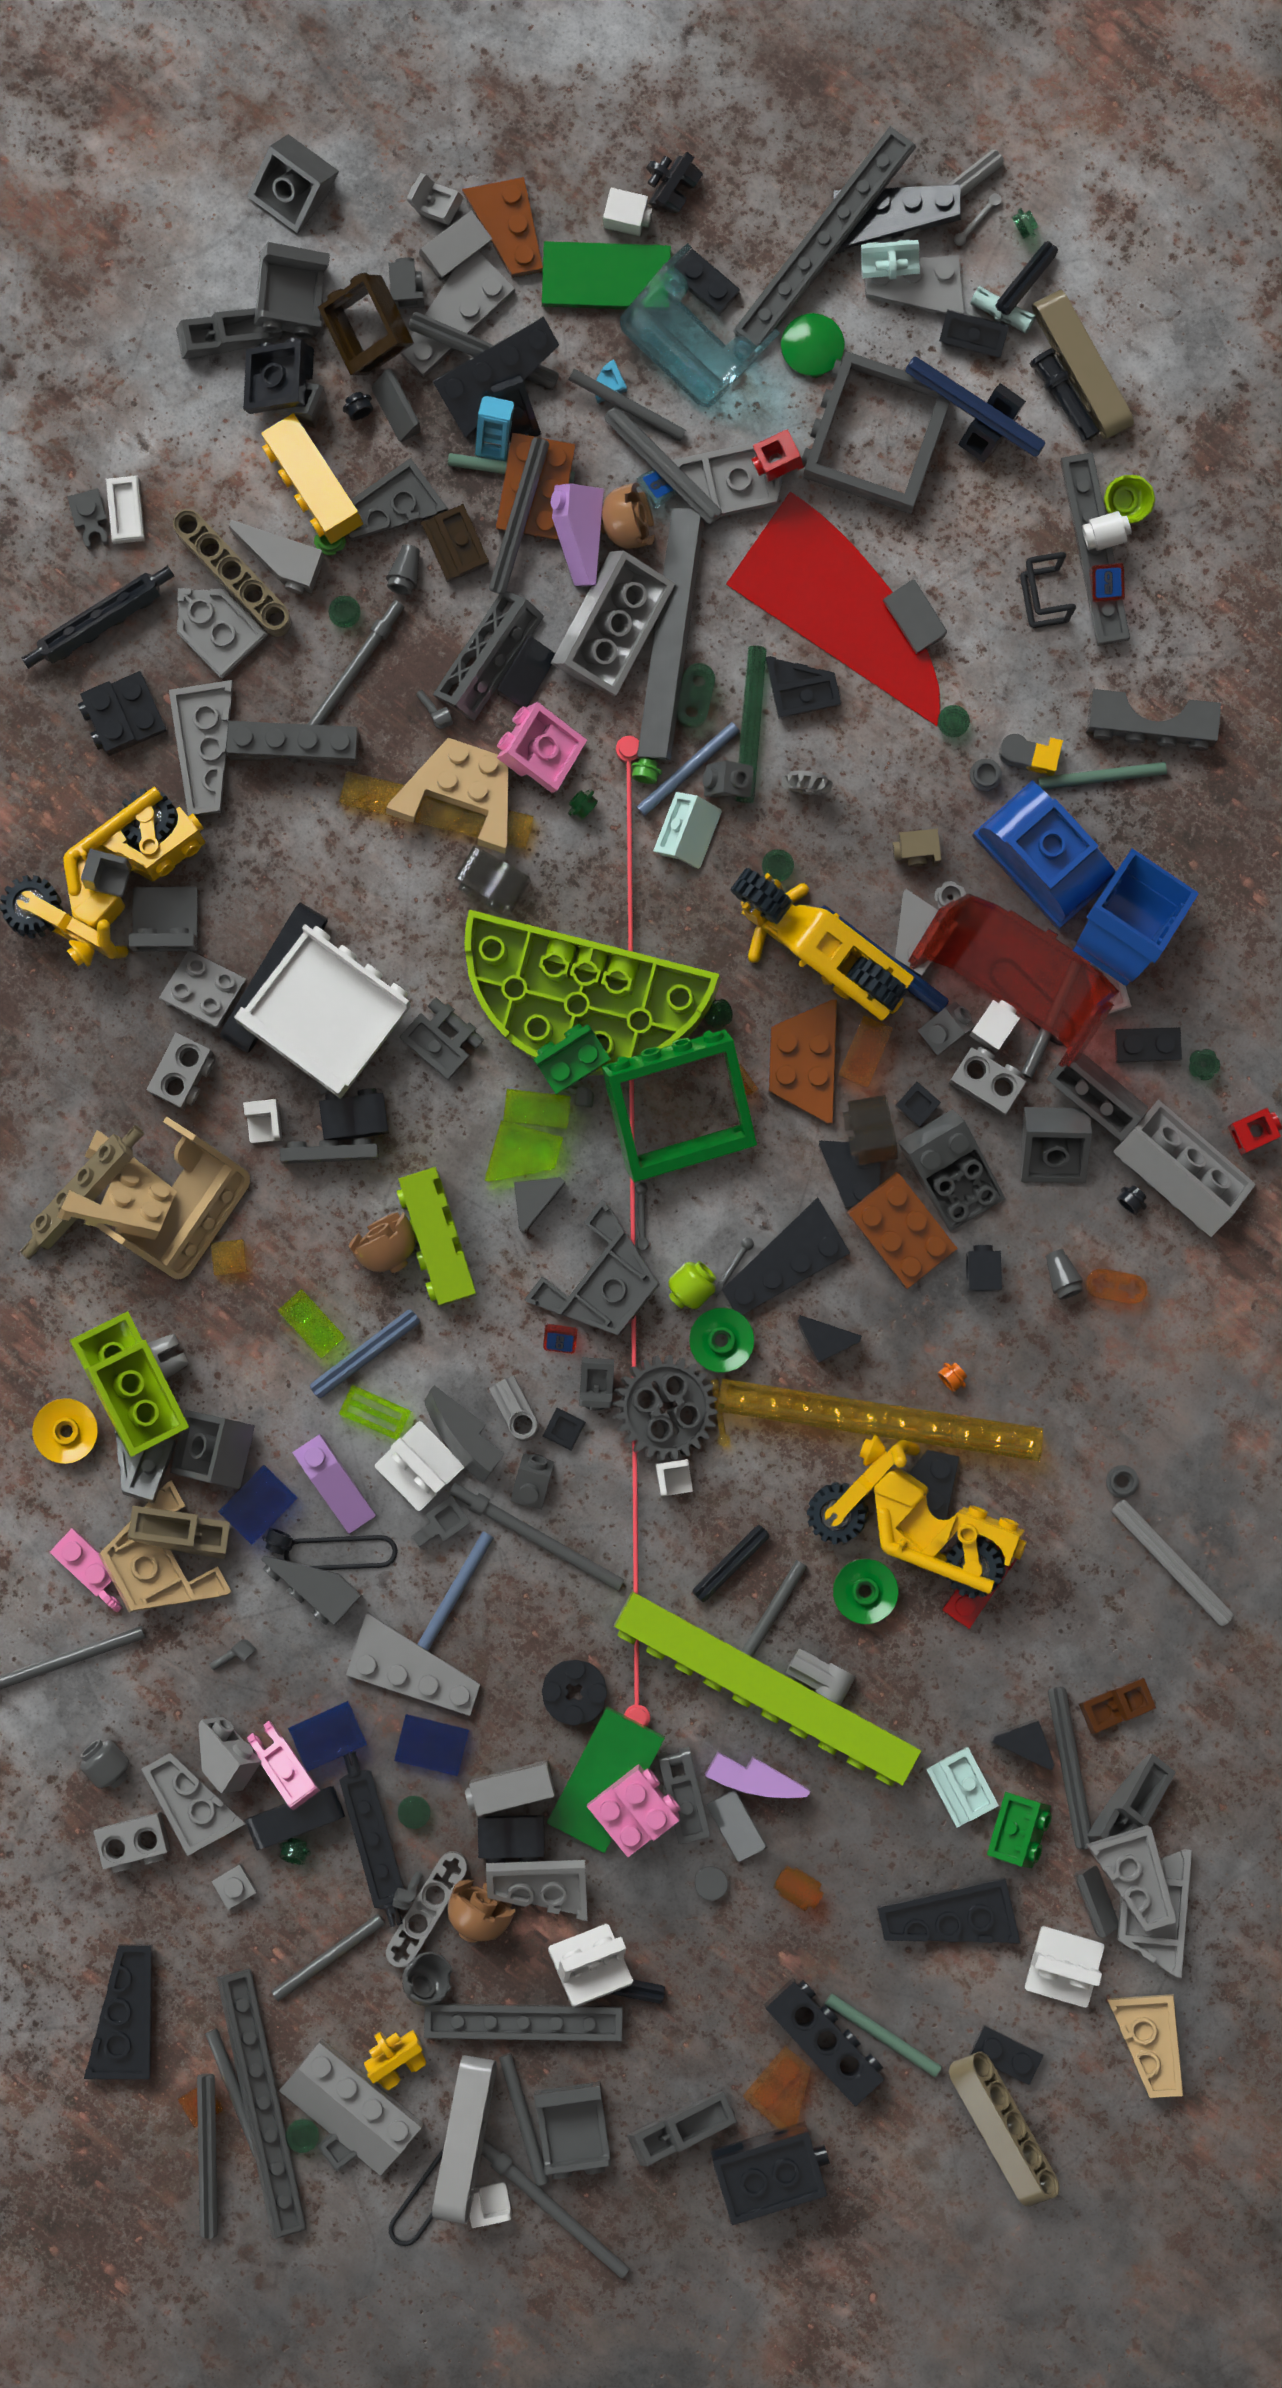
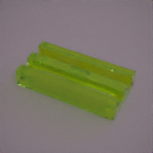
M351 1385L339 1415L398 1440L412 1411ZM355 1393L401 1413L400 1420L354 1400ZM349 1406L356 1407L396 1425L395 1432L349 1412Z

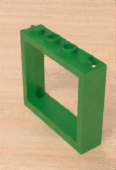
M725 1029L714 1033L709 1030L703 1036L694 1039H678L670 1046L660 1049L657 1047L643 1050L640 1055L630 1058L618 1057L617 1062L601 1066L626 1171L633 1182L757 1146L734 1040ZM723 1052L740 1125L637 1155L620 1083Z

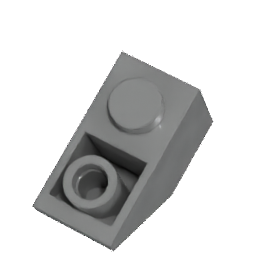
M224 1717L201 1720L198 1726L202 1772L221 1794L242 1791L262 1761L253 1752L251 1745L239 1736L234 1730L232 1723Z

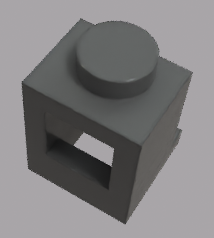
M403 257L396 259L395 262L388 263L390 292L397 308H425L423 292H417L423 291L422 271L416 272L414 259Z

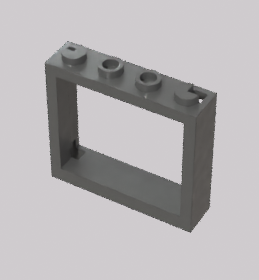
M846 351L843 360L836 359L831 378L836 380L833 389L826 388L820 406L825 408L822 420L815 419L810 437L815 438L812 449L805 448L802 462L805 467L803 478L912 514L950 402L908 375L904 370ZM850 369L937 398L905 494L817 464Z

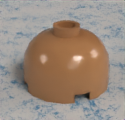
M638 483L623 485L612 490L606 496L602 505L601 532L603 534L607 533L609 539L617 546L626 549L652 545L655 535L649 536L648 525L650 527L654 526L651 506L645 492H638L636 490L640 486Z
M396 1212L367 1226L370 1231L363 1238L358 1233L349 1243L350 1250L362 1266L375 1272L390 1270L391 1273H395L408 1264L406 1259L413 1253L415 1247V1233L405 1213L402 1212L400 1216Z
M474 1880L459 1881L454 1886L449 1898V1921L459 1933V1936L465 1941L475 1943L477 1941L495 1940L511 1923L515 1914V1909H511L512 1904L487 1898L486 1883L483 1884V1889L477 1886H472Z

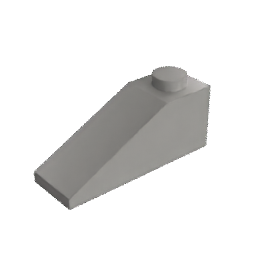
M234 520L230 521L229 527L232 534L282 584H285V589L296 594H303V591L313 592L324 561L322 550Z

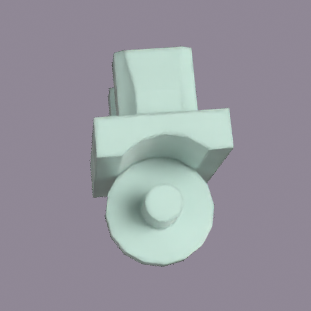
M898 240L897 242L861 244L862 278L889 276V279H896L899 275L920 274L919 241Z

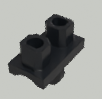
M685 152L683 156H677L669 170L667 168L672 160L667 156H664L660 163L655 161L649 162L646 168L652 176L647 183L655 188L661 180V183L648 202L650 206L654 209L662 206L674 214L681 210L687 198L675 189L680 181L692 189L703 175L691 163L695 158L688 152Z

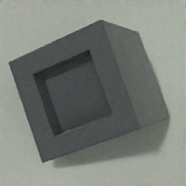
M90 849L81 881L85 889L123 897L132 867L128 858Z

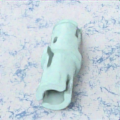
M981 286L977 288L970 305L994 316L995 321L999 323L1003 321L1027 334L1036 315L1017 306L1009 315H1003L995 307L1000 297Z

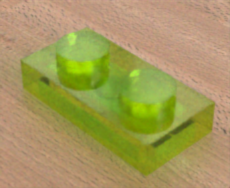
M507 1089L503 1122L568 1129L571 1096Z
M303 1289L299 1290L277 1310L321 1359L346 1338Z

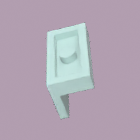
M676 792L653 851L661 856L679 859L694 868H700L720 818L721 809L697 795Z

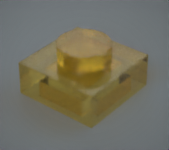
M243 1239L211 1243L215 1276L247 1272Z

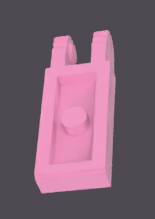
M71 1528L50 1553L96 1597L99 1596L109 1607L118 1613L123 1607L114 1596L105 1590L112 1582V1579L98 1555L99 1552L74 1528Z
M268 1721L263 1726L268 1736L274 1741L271 1746L265 1749L260 1738L254 1733L250 1734L247 1739L257 1753L258 1758L262 1761L260 1764L288 1806L294 1811L320 1790L287 1740L280 1735L272 1722Z

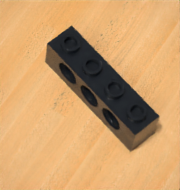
M792 1978L764 2004L765 2009L856 2107L884 2081L880 2073L883 2066L871 2053L867 2057L863 2055L857 2048L861 2042L849 2029L844 2033L835 2024L839 2018L826 2004L821 2008L812 1999L816 1993L804 1980L798 1983ZM801 2007H809L813 2011V2017L807 2023H799L795 2019V2013ZM825 2031L832 2032L836 2037L834 2044L828 2048H823L817 2043L818 2036ZM846 2056H853L858 2060L857 2068L852 2072H844L840 2069V2062Z

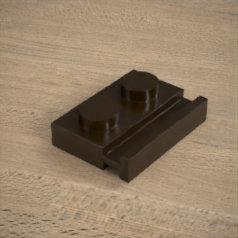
M464 504L438 514L430 520L421 522L446 582L489 565V560Z

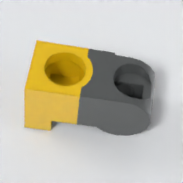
M1010 734L1003 739L1000 745L999 757L1006 765L1053 776L1056 772L1063 740L1050 737L1047 745L1027 741L1020 734Z

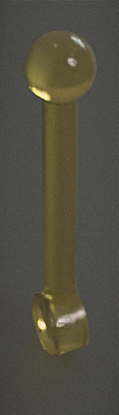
M712 1379L711 1384L714 1386L712 1388L713 1396L717 1397L714 1403L715 1409L718 1411L716 1415L720 1434L717 1441L720 1446L725 1447L729 1445L730 1437L726 1434L718 1380Z

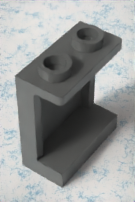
M267 242L260 253L254 326L263 327L264 331L270 333H280L281 331L293 332L294 336L298 338L309 339L313 336L316 337L323 328V321H320L318 307L322 302L324 271L329 266L330 253Z
M600 2081L535 2090L534 2099L537 2108L545 2175L552 2174L553 2179H563L571 2177L572 2171L585 2170V2174H597L604 2172L605 2167L611 2166Z

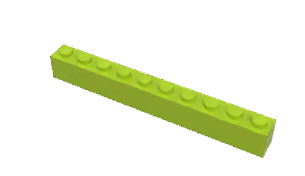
M633 1591L613 1625L619 1629L618 1637L633 1645L636 1640L648 1645L647 1653L660 1660H663L665 1655L677 1661L674 1667L689 1676H692L694 1671L705 1677L703 1683L718 1692L721 1691L722 1687L734 1693L731 1699L749 1708L751 1703L763 1709L760 1715L778 1724L780 1719L790 1723L789 1731L804 1739H807L810 1734L820 1740L818 1747L833 1755L839 1750L849 1756L846 1761L847 1763L862 1771L868 1766L877 1771L876 1779L891 1787L895 1782L903 1786L921 1753V1750Z

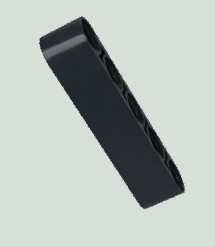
M301 902L295 907L220 1033V1038L247 1054L253 1049L259 1038L238 1024L234 1016L241 1007L244 1009L247 1007L303 934L302 927L306 924L312 930L315 926L324 930L328 922L327 917Z

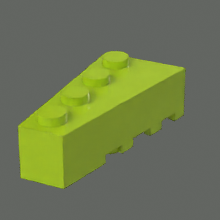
M433 1167L398 1178L401 1189L397 1190V1195L402 1209L408 1208L411 1217L409 1221L415 1233V1239H418L421 1251L416 1252L421 1271L427 1269L431 1282L425 1283L431 1302L437 1300L438 1305L441 1307L476 1296L474 1283L437 1168Z

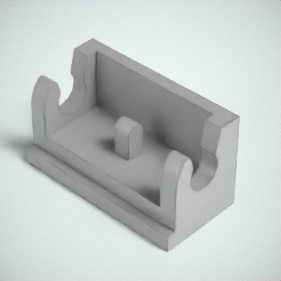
M471 210L423 246L419 254L438 278H443L493 238Z

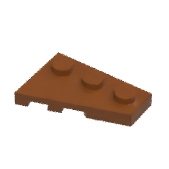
M524 177L462 189V193L475 212L476 217L493 238L491 240L510 276L515 278L543 272Z

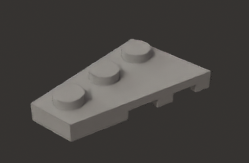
M959 255L919 258L920 274L899 275L896 279H889V276L864 278L866 298L899 306L908 305L924 309L925 312L936 314V312L946 314L948 309L964 313Z
M171 1753L141 1769L187 1856L245 1825L238 1816Z
M1146 1825L1086 1844L1144 1931L1177 1922L1150 1826Z

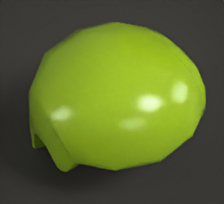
M1123 475L1115 478L1108 485L1103 500L1108 514L1119 511L1121 517L1127 515L1131 524L1142 521L1152 512L1155 494L1153 487L1143 477L1139 475Z

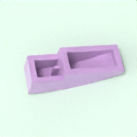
M717 1751L705 1772L706 1777L724 1786L764 1797L803 1798L808 1797L811 1792L808 1788L753 1756L747 1767H744Z

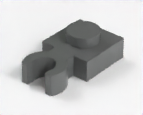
M99 489L67 496L76 529H86L83 533V542L87 549H92L90 539L93 535H100L103 544L107 545L109 541L105 530L99 526L101 523L108 522Z

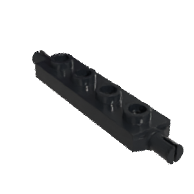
M168 565L153 575L148 573L142 574L38 640L37 648L21 657L27 668L30 669L43 659L52 664L58 660L66 659L83 644L96 640L102 632L112 626L121 624L129 615L137 610L151 605L156 598L161 596L159 594V586L174 578V574Z
M356 1751L350 1753L351 1760L349 1753L342 1755L348 1774L341 1778L339 1782L374 1908H385L390 1927H395L396 1923L398 1926L403 1924L399 1908L393 1907L392 1903L397 1888L404 1889L372 1770H360Z

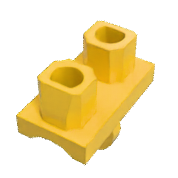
M411 2030L401 2038L397 2032L388 2038L382 2032H378L374 2035L378 2045L369 2050L372 2057L364 2062V2066L368 2071L367 2076L373 2084L378 2082L386 2090H390L401 2080L395 2069L403 2063L408 2066L411 2072H416L426 2065L421 2043L414 2030Z

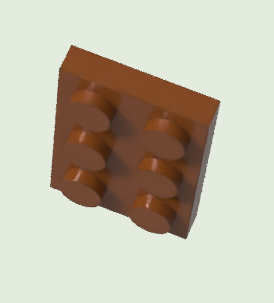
M512 433L496 529L506 531L532 439L534 438L533 436ZM545 439L549 442V448L523 534L559 541L552 519L551 497L555 485L569 484L576 444Z
M898 1172L846 1212L906 1289L958 1249Z

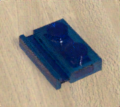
M263 1465L218 1512L253 1545L298 1497L266 1465Z
M349 1701L288 1728L307 1772L368 1744Z
M406 1714L394 1761L458 1776L470 1729Z

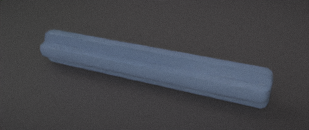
M411 1309L405 1311L312 1382L310 1388L318 1398L324 1397L420 1323L417 1315Z

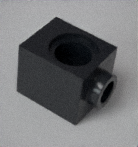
M974 1245L973 1251L966 1253L967 1292H997L1002 1290L1001 1251H993V1245Z

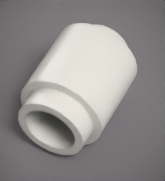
M1119 511L1089 519V523L1082 525L1083 536L1088 550L1096 548L1099 551L1127 542V535L1132 534L1127 515L1121 517Z

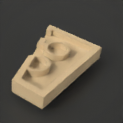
M1174 1994L1108 1998L1107 2001L1116 2017L1149 2097L1183 2096Z

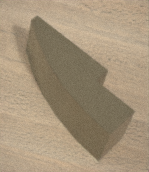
M132 1506L128 1539L174 1551L225 1559L230 1522L198 1518L197 1514Z

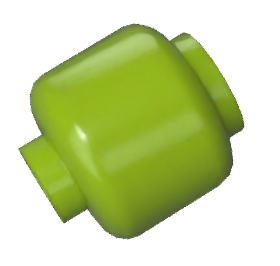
M700 1261L697 1263L685 1262L669 1278L668 1285L672 1291L669 1297L681 1309L685 1306L691 1309H698L715 1293L716 1285L714 1281L716 1276Z

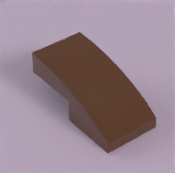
M1144 1678L1078 1703L1091 1734L1098 1733L1120 1722L1128 1721L1156 1709Z

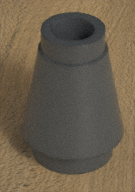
M402 545L386 576L388 589L401 595H410L412 590L417 587L420 549L413 545Z
M1063 1249L1053 1251L1045 1256L1053 1293L1057 1294L1060 1300L1075 1296L1084 1290L1081 1284L1083 1279L1068 1256L1065 1255Z

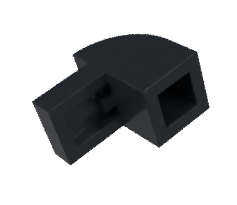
M1001 383L994 389L987 401L988 404L1014 421L1019 417L1018 414L1026 402ZM974 419L958 445L982 463H985L1004 437L977 419Z

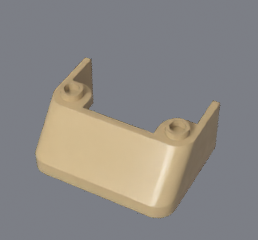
M166 1117L163 1122L183 1135L175 1147L174 1159L184 1169L172 1186L177 1192L158 1236L153 1240L115 1232L102 1223H98L96 1227L172 1278L182 1279L188 1276L248 1189L250 1175L244 1168L201 1138Z

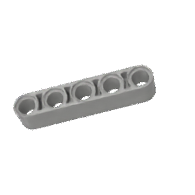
M463 2055L461 2058L434 2196L433 2219L467 2224L496 2078V2060Z

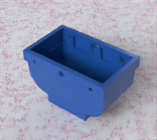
M1033 780L972 834L973 838L1058 930L1105 889L1116 873V870L1098 849L1099 845L1055 798L1052 799Z
M1132 848L1087 915L1089 920L1073 951L1127 987L1151 962L1155 963L1199 893Z

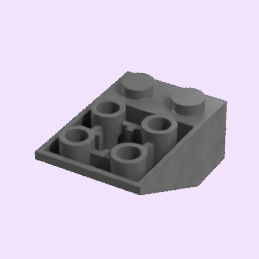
M953 1109L898 1141L910 1167L950 1232L1006 1199L965 1120Z

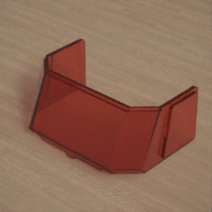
M969 893L956 901L953 900L938 910L908 960L911 963L909 967L913 970L928 960L951 968L999 1000L1012 1005L1019 1013L1056 1036L1064 1044L1067 1051L1058 1064L1062 1068L1065 1065L1070 1067L1081 1057L1113 1008V1002L1120 992L1101 971L1091 966L1089 961L1057 940V933L1050 929L1045 932L1012 910L1008 912L995 903Z

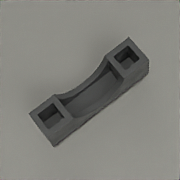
M1093 689L1089 697L1086 733L1094 734L1093 737L1100 740H1112L1113 736L1126 737L1125 741L1129 743L1140 744L1144 743L1145 740L1157 741V745L1163 747H1175L1177 743L1189 744L1190 749L1205 751L1209 747H1213L1218 741L1221 703L1189 699L1182 712L1172 719L1151 721L1143 718L1133 710L1125 692Z
M228 721L226 753L230 760L264 761L271 758H299L329 765L358 766L360 734L358 728L352 726Z

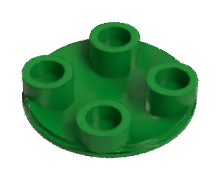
M809 313L795 318L788 324L782 335L781 353L787 364L796 372L811 378L821 377L823 374L831 371L836 359L841 360L844 353L845 343L841 329L832 319L822 314Z

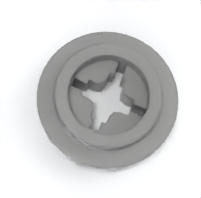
M790 771L789 774L782 776V787L800 794H828L831 792L833 782L828 780L827 776L815 772Z

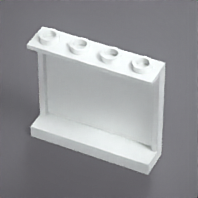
M305 924L302 927L303 934L245 1009L241 1007L234 1018L238 1024L341 1099L411 1007L409 1000L406 999L409 994L395 983L389 986L380 980L383 975L371 965L367 964L363 967L355 961L357 956L344 945L337 948L329 942L331 937L321 928L315 926L312 930Z

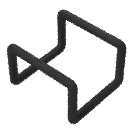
M1065 552L1034 556L1026 561L1027 571L1021 573L1020 580L1028 623L1032 628L1067 623L1076 609L1075 604L1041 609L1035 575L1059 571L1066 558ZM1058 559L1055 566L1033 569L1032 563ZM1027 577L1029 578L1035 612L1038 615L1067 611L1065 617L1035 622Z

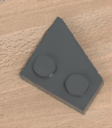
M114 1427L123 1495L154 1504L176 1446L175 1440L168 1438L130 1457Z

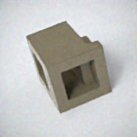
M938 828L899 832L898 842H892L894 861H900V863L908 862V867L927 865V860H932V866H939L941 862Z

